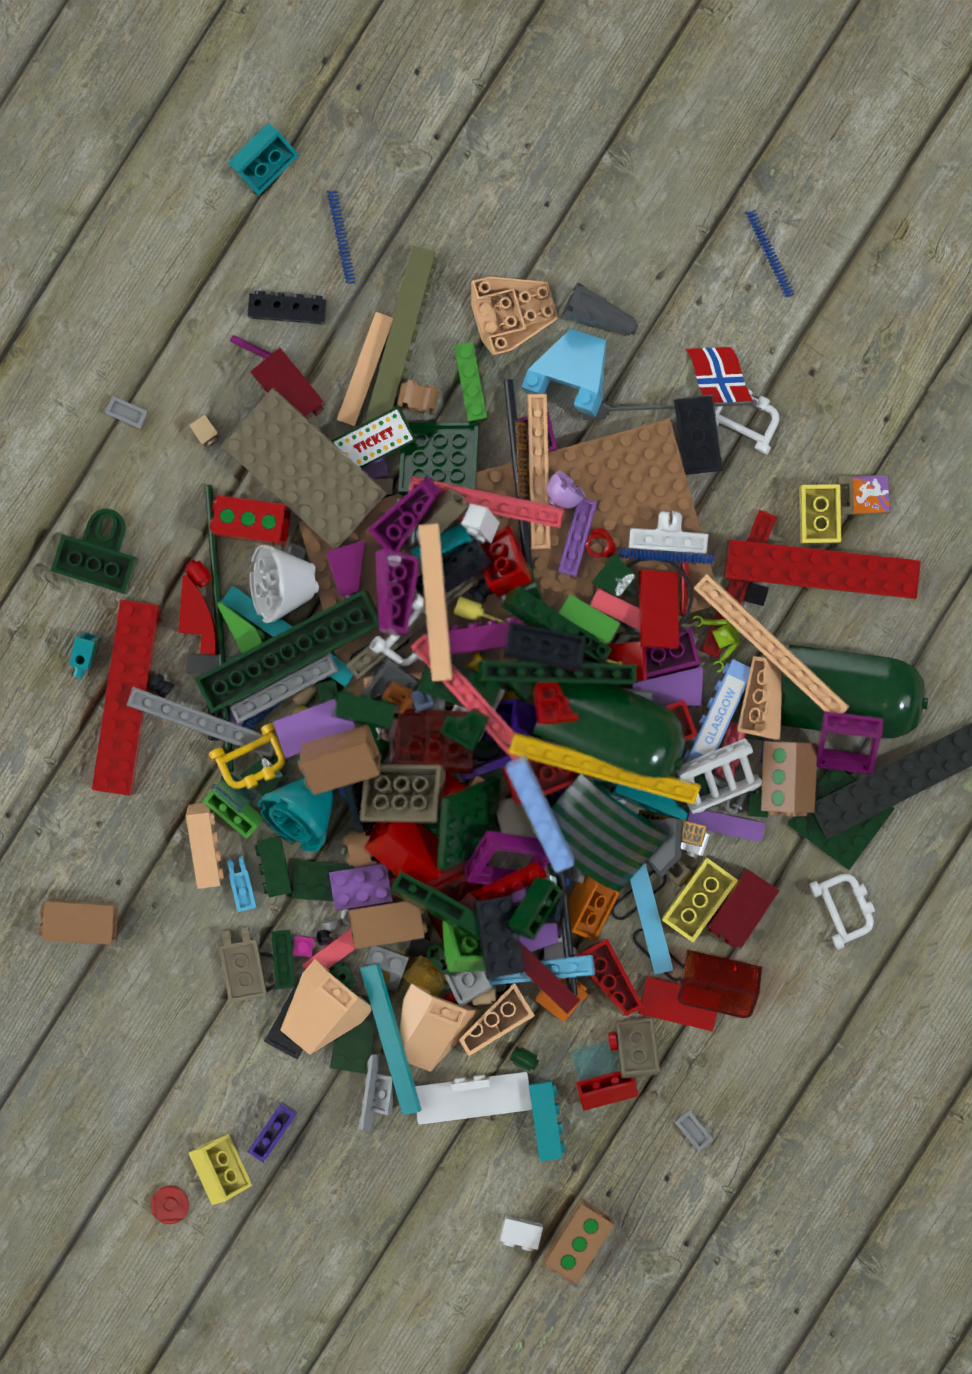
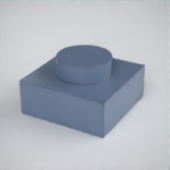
M417 690L412 692V707L415 713L433 707L434 702L430 695Z

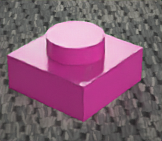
M295 935L293 955L312 958L314 938Z

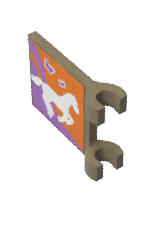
M889 475L836 477V484H848L849 507H841V515L890 513Z

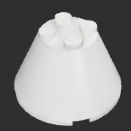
M261 545L255 550L251 561L255 562L254 572H250V589L255 610L258 615H262L264 618L262 621L267 623L276 621L311 600L314 593L318 592L319 585L315 581L314 563H309L269 545Z

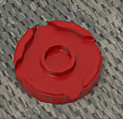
M168 1185L161 1187L151 1199L152 1214L163 1224L171 1225L178 1223L186 1216L189 1210L188 1196L177 1186Z

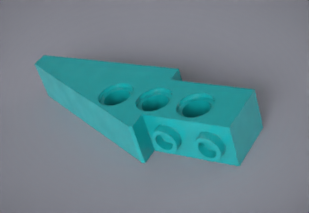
M590 777L613 787L611 795L655 814L686 821L688 814L672 798L604 779Z

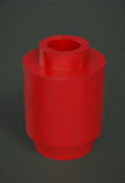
M192 560L185 566L187 568L185 573L200 589L212 580L210 572L200 560L197 562Z

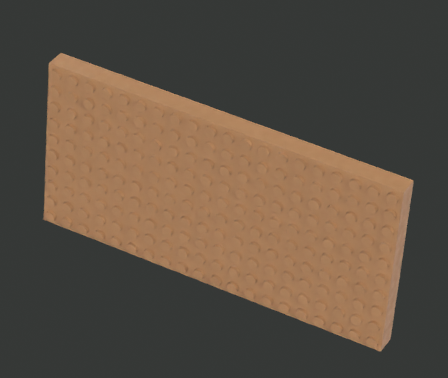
M670 418L548 452L549 480L556 472L561 471L574 480L573 484L576 488L579 486L585 493L584 499L597 502L588 537L592 534L593 529H599V527L606 529L614 539L615 554L617 556L619 555L620 548H622V555L624 548H626L627 555L630 528L657 529L659 513L661 511H669V522L672 519V511L679 512L682 516V531L701 533ZM528 458V480H529V458ZM512 462L477 472L476 490L516 498ZM529 489V498L526 497V500H528V501H530V489ZM396 494L383 498L339 547L364 541L365 551L359 592L368 590L377 609L378 592L375 552L384 548L368 531V528L397 504V498L403 499L406 495ZM575 507L570 509L564 508L560 528L550 526V549H531L533 573L544 597L540 601L558 613L569 595L588 605L590 604L599 588L592 584V581L611 558L591 556L587 552L585 544L577 576L574 577L558 572ZM493 514L500 522L497 531L510 526L521 549L518 519ZM455 519L443 532L462 522ZM299 521L309 562L315 565V581L319 585L318 594L324 611L345 600L344 596L340 597L326 553L334 549L304 521ZM420 521V523L418 524V526L416 527L415 533H416V530H417V528L419 527V525H421V521ZM528 522V525H529V535H530V544H531L530 522ZM416 535L415 546H407L406 542L400 553L414 557L411 549L419 545ZM594 538L590 543V548L595 553L603 552L607 546L604 538ZM645 549V553L649 550L650 555L652 549ZM620 555V559L625 565L637 560L636 558L634 560L633 558L629 559V557L625 559V556L622 559ZM674 559V563L681 568V563L679 562V559L677 563ZM656 560L640 561L629 568L636 576L631 583L639 588L640 570L678 572V616H680L681 572L669 563ZM702 561L701 564L698 562L697 564L695 562L691 564L689 562V581L692 585L693 594L690 613L713 607L694 589L706 574H709L714 579L710 561L708 565L706 561L704 565ZM420 567L418 568L417 577L423 574ZM484 570L474 575L477 581L481 578L486 580ZM471 588L461 595V597L480 603L469 592ZM625 592L619 597L640 608L639 592L633 599ZM494 593L492 595L488 594L486 601L481 605V608L484 609L483 613L504 621L508 618H516L512 614L509 615L508 611L501 607L503 603L502 596L498 598ZM459 597L446 607L448 627L459 626L460 629L467 628V624L479 623V626H486L487 621H493L481 616L480 620L476 619L473 622L454 615ZM607 615V616H609L610 618H612V619H614L615 621L618 622V620H617L616 618H614V617H612V616H610V615ZM427 624L410 637L409 643L401 648L406 658L413 652L411 646L424 634H428ZM619 625L614 634L627 630ZM378 628L336 650L335 655L344 663H348L350 656L354 652L370 644L374 638L381 636L383 633ZM505 647L479 650L486 661H519L504 657ZM477 651L450 655L451 661L465 666L473 660L472 655ZM417 659L413 664L404 668V670L408 673L421 672L423 674L426 663ZM384 663L373 668V671L379 670ZM368 671L359 679L354 676L348 686L345 687V690L354 692L353 695L359 696L364 690L363 677L372 675Z

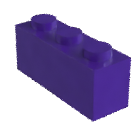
M281 1101L249 1148L248 1153L264 1163L296 1116L297 1111Z

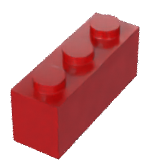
M621 1071L576 1082L583 1111L639 1097L634 1077L622 1078Z

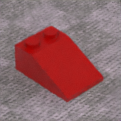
M510 526L497 531L492 543H480L492 562L491 565L483 569L488 587L498 598L518 586L522 587L532 582L528 566Z

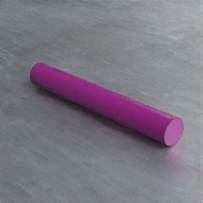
M235 335L230 340V342L264 359L272 354Z

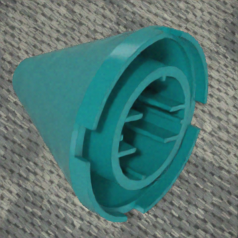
M303 777L265 794L258 802V806L262 805L263 809L260 813L269 826L289 843L293 840L301 843L300 849L309 852L319 851L325 843L336 788L313 795L311 788L308 789L306 786V777Z

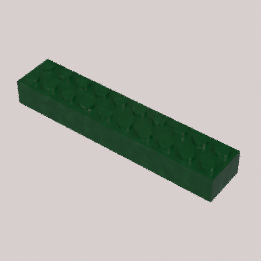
M362 590L195 678V681L211 713H218L378 629L379 611L369 591Z

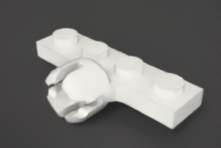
M661 511L659 513L657 529L630 528L629 548L704 554L707 551L708 533L682 531V516L679 512L672 511V519L669 522V511Z

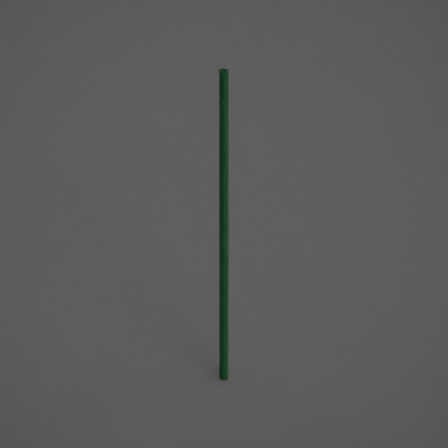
M205 485L219 666L225 663L226 659L222 613L217 606V602L221 600L216 536L211 534L212 530L209 529L210 520L214 518V511H212L214 501L213 486ZM229 707L222 710V719L230 722ZM224 741L225 754L232 752V743ZM233 760L226 762L229 772H234Z

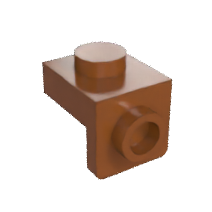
M393 680L382 695L383 699L399 706L398 712L400 714L409 709L413 703L412 690Z

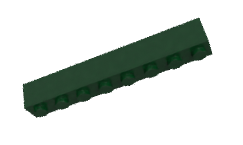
M478 661V681L636 684V665L583 663L581 672L531 662Z

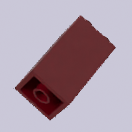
M278 348L250 371L267 394L274 388L307 419L313 414L315 416L319 415L324 410L323 406L326 404L281 348Z
M745 867L736 878L738 882L707 923L708 931L717 938L723 936L726 938L724 941L734 949L737 946L739 948L743 947L780 891Z

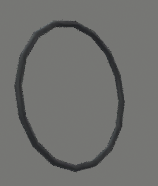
M644 557L643 560L639 558V560H635L626 566L630 568L640 561H645ZM666 560L665 563H669L675 569L681 572L683 578L685 579L688 585L690 600L686 614L679 622L680 628L681 625L688 618L692 607V585L683 569H681L671 560L670 562ZM618 620L620 625L631 634L640 636L639 632L633 631L625 623Z

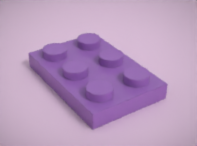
M384 864L329 872L335 911L392 902L388 871Z

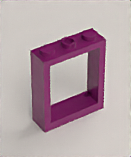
M825 711L817 745L816 767L865 774L873 773L882 736L883 719ZM827 732L872 738L869 754L824 749Z
M487 831L465 864L464 869L467 882L488 885L517 871L486 866L496 850L534 855L528 865L538 861L544 870L550 860L539 838Z

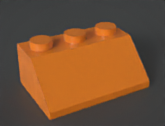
M585 875L583 883L577 882L568 900L571 932L595 942L620 892L612 890Z

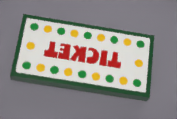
M398 405L331 441L360 468H363L416 441L417 438Z

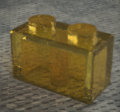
M422 955L402 975L410 984L413 983L426 988L434 996H437L448 983L445 975L437 970L427 957Z

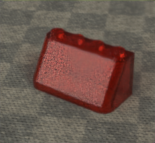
M687 950L678 990V1001L683 1005L739 1018H749L754 1012L760 994L762 967Z

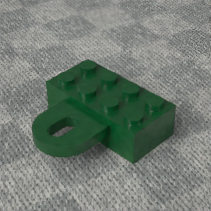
M101 509L93 513L89 518L82 540L62 534L51 571L127 595L138 558L120 552L126 533V523L123 517L112 509ZM111 517L114 522L111 533L108 537H102L100 530L103 520Z

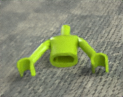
M699 615L694 616L692 620L695 618L701 619L700 624L695 627H700L701 625H723L712 631L720 649L730 645L721 658L712 664L720 663L722 667L716 672L723 671L724 662L740 644L739 633L741 632L727 619H702Z

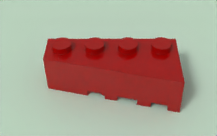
M602 939L574 954V957L593 955L595 974L588 975V978L622 1016H628L644 1007L608 939Z

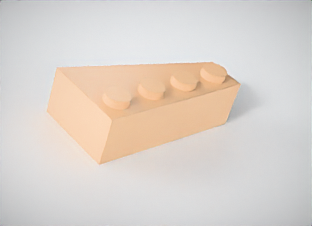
M753 656L737 731L780 740L782 671L770 659Z
M204 803L188 805L186 820L197 889L220 886L221 879H224L223 868L219 866L221 853L220 849L217 850L216 844L218 843V834L214 829V824H216L215 815Z
M516 983L459 1039L468 1056H472L535 1017L534 1012Z

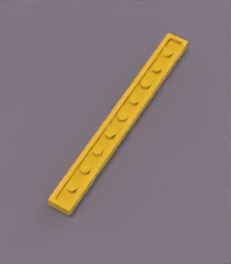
M514 733L509 748L510 754L521 757L526 756L528 759L690 804H695L700 790V784L671 776L667 778L640 776L571 748Z

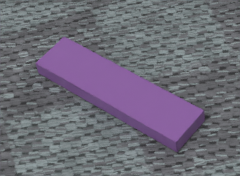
M583 499L576 505L558 572L574 577L577 576L597 502Z
M690 809L687 822L707 826V831L762 842L765 823L706 810L692 814Z

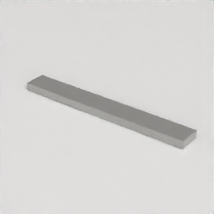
M134 687L126 706L240 747L263 737V734ZM268 742L252 751L272 758L274 748L271 742Z

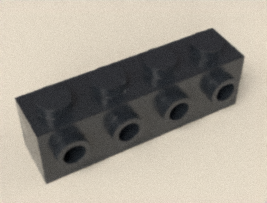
M254 291V294L249 293V319L325 325L327 300L323 299V296L312 295L311 298H304L303 294H292V297L285 296V293L273 292V295H266L265 291Z
M476 538L442 560L445 595L492 564L485 549ZM423 574L417 577L415 589L424 598L425 602Z

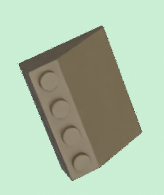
M380 765L379 776L364 780L360 821L437 822L444 794L446 772L441 765Z

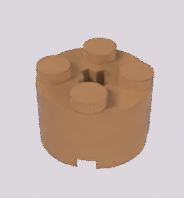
M407 380V382L401 384L397 406H403V410L424 414V411H428L429 415L435 414L439 394L437 386L431 384L420 386L418 385L419 382Z
M373 827L361 833H358L357 829L349 830L347 835L343 836L344 844L346 847L348 846L349 854H347V861L349 866L353 865L355 868L380 863L379 860L364 849Z

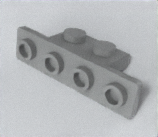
M371 1054L367 1062L368 1073L364 1083L365 1093L362 1098V1114L359 1118L360 1131L372 1129L374 1112L384 1115H391L395 1087L391 1075L380 1073L382 1054Z

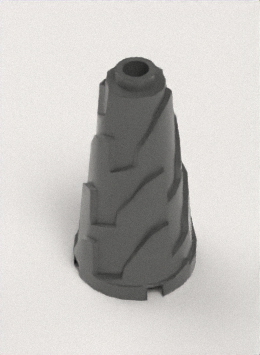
M576 283L572 290L574 293L569 296L565 305L562 318L590 327L615 332L623 336L635 334L638 324H636L633 316L623 312L602 296L587 289L583 284Z

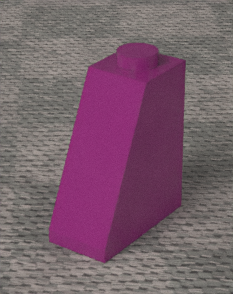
M364 541L326 552L340 597L344 596L345 599L353 596L360 590L365 551Z

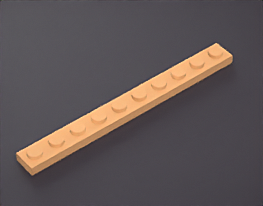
M706 574L694 587L703 598L824 711L843 714L849 706L709 574Z

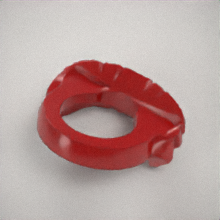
M601 527L593 529L592 534L586 541L587 552L593 557L609 558L615 553L614 539L606 529ZM594 538H604L606 540L607 546L603 552L595 553L591 550L590 543Z

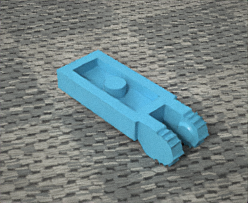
M239 856L238 861L242 872L235 873L232 859H227L230 872L229 878L238 912L257 908L249 872L246 869L243 856Z

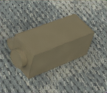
M450 488L431 505L421 520V525L438 523L441 534L465 510H468L469 503L465 501L464 496Z

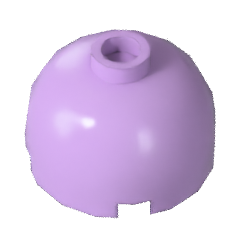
M561 471L556 472L547 484V493L550 497L549 502L556 507L573 508L584 499L585 493L579 486L576 488L573 484L574 480Z

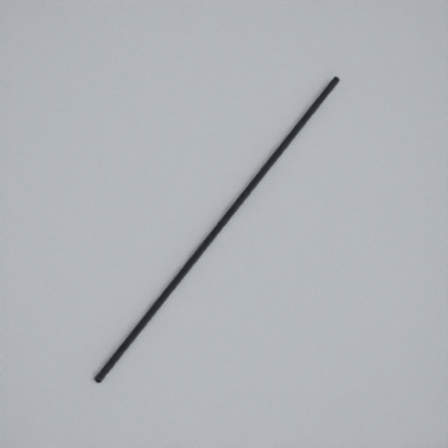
M513 379L504 380L515 494L516 498L526 500V497L518 496L517 411ZM518 519L521 551L526 563H529L533 572L528 521ZM541 737L542 741L549 740L544 737ZM557 791L547 794L552 805L557 800ZM564 869L557 873L555 872L557 886H564L566 889L560 913L564 958L574 957ZM576 977L566 978L567 987L575 995H578Z

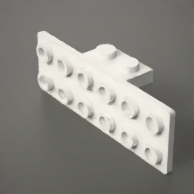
M527 1072L488 1077L482 1074L475 1075L473 1079L458 1077L455 1078V1081L415 1086L422 1109L420 1112H417L418 1124L532 1110Z

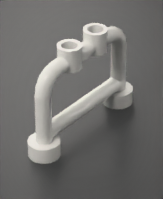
M748 389V391H749V393H750V395H751V397H752V393H753V392ZM760 396L759 399L752 397V399L757 401L755 406L757 409L766 411L772 416L764 436L720 415L719 413L723 406L715 407L717 426L719 423L756 440L757 443L754 449L768 455L771 449L768 444L780 419L778 411L769 405V399Z
M415 594L413 597V611L410 615L409 626L422 612L426 614L424 598L419 594ZM390 635L386 641L377 636L370 644V649L375 653L382 652L401 666L411 665L417 659L423 661L414 650L408 658H402L390 649L400 636Z
M844 873L819 884L817 881L809 883L815 898L820 895L823 896L838 931V934L831 937L837 951L845 948V943L866 935L871 931L874 924L871 913L875 912L871 901L866 902L864 895L868 893L864 884L859 885L854 876ZM843 881H848L851 884L861 912L866 919L864 927L848 934L828 890L829 887Z

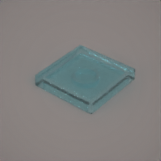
M230 773L234 781H240L232 773ZM223 776L211 787L216 794L238 813H241L257 796L251 790H248L247 786L241 789L229 787Z
M608 1041L571 1051L580 1081L617 1072Z

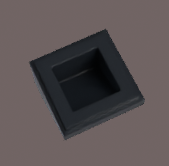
M750 583L745 602L764 606L769 587Z
M419 938L411 940L409 956L427 958L430 939Z

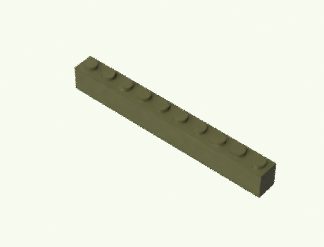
M416 246L412 248L365 422L396 407L395 401L396 398H399L401 379L405 380L408 371L405 368L406 361L410 362L413 350H410L411 343L416 342L418 332L415 331L416 325L421 324L423 313H420V310L427 302L428 295L425 292L427 287L430 288L433 276H430L432 268L436 269L438 258L435 257L436 252Z

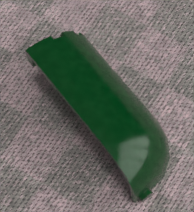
M789 645V650L849 706L843 714L883 719L881 739L907 735L918 726L922 718L923 709L927 710L928 698H925L924 679L914 667L904 661L876 655ZM786 675L783 679L782 687L783 698L780 726L821 731L825 711Z
M557 683L561 689V694L569 701L568 706L574 714H577L578 719L577 721L559 724L538 725L537 722L534 730L536 735L640 776L667 778L673 775L677 769L680 770L684 761L681 757L684 751L685 735L682 724L675 714L656 701L613 684Z

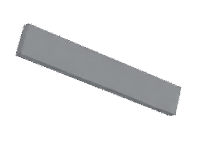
M328 654L231 705L230 709L237 723L240 724L339 670L331 654Z

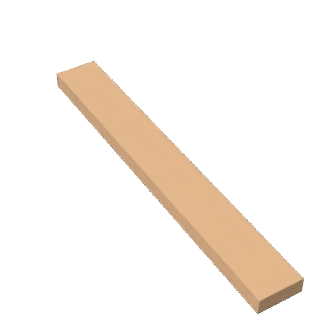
M527 394L530 501L549 505V495L547 493L549 481L547 394ZM530 522L531 549H550V526Z
M439 524L419 525L432 681L453 680Z

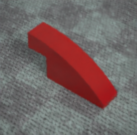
M183 575L178 633L200 634V654L217 655L216 629L209 606L199 588L187 575Z

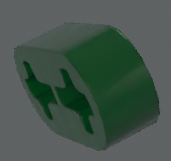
M432 945L428 948L427 958L440 972L448 976L456 973L449 972L444 964L446 962L444 948L438 945ZM435 951H438V955L441 957L440 959L435 957Z

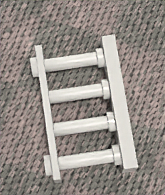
M746 739L682 764L680 770H676L679 779L695 783V776L702 773L705 775L710 793L702 797L698 793L695 804L687 803L692 814L703 812L706 808L745 792L754 791L762 786V780L758 774L753 775L747 755L753 753V750ZM739 758L746 779L735 783L729 763ZM722 766L728 786L718 790L711 771L716 767Z

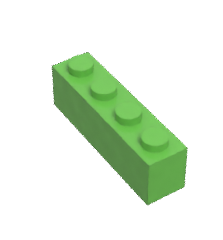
M473 342L454 345L468 422L487 420Z

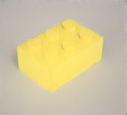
M840 484L799 486L800 544L841 543Z

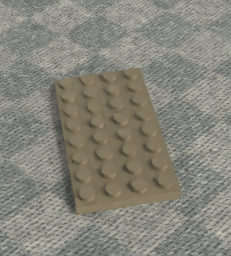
M274 388L268 392L222 445L333 549H338L387 495V492Z

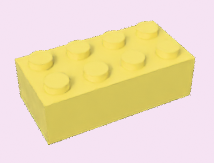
M705 856L663 914L661 920L694 943L738 880Z

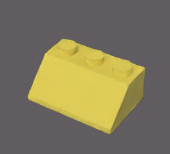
M229 1133L189 1152V1156L212 1205L225 1202L252 1186Z

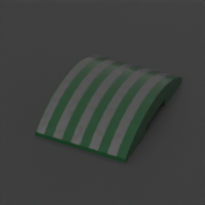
M582 773L575 778L550 807L574 857L573 866L593 880L618 892L669 836L641 814H636L612 797L609 791ZM533 827L532 831L537 835L536 830Z

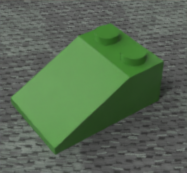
M443 921L444 954L449 972L485 971L480 940Z

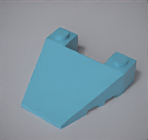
M570 329L528 369L521 388L526 394H546L550 382L554 381L578 389L579 392L573 405L579 412L596 417L603 400L602 389L606 340Z

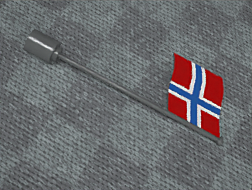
M732 347L685 349L693 363L702 395L713 394L714 407L753 405L755 407L757 405V401L752 399L745 385L739 360ZM602 400L596 417L582 413L583 420L606 419L609 411L673 409L675 406L609 407V404H605V400Z

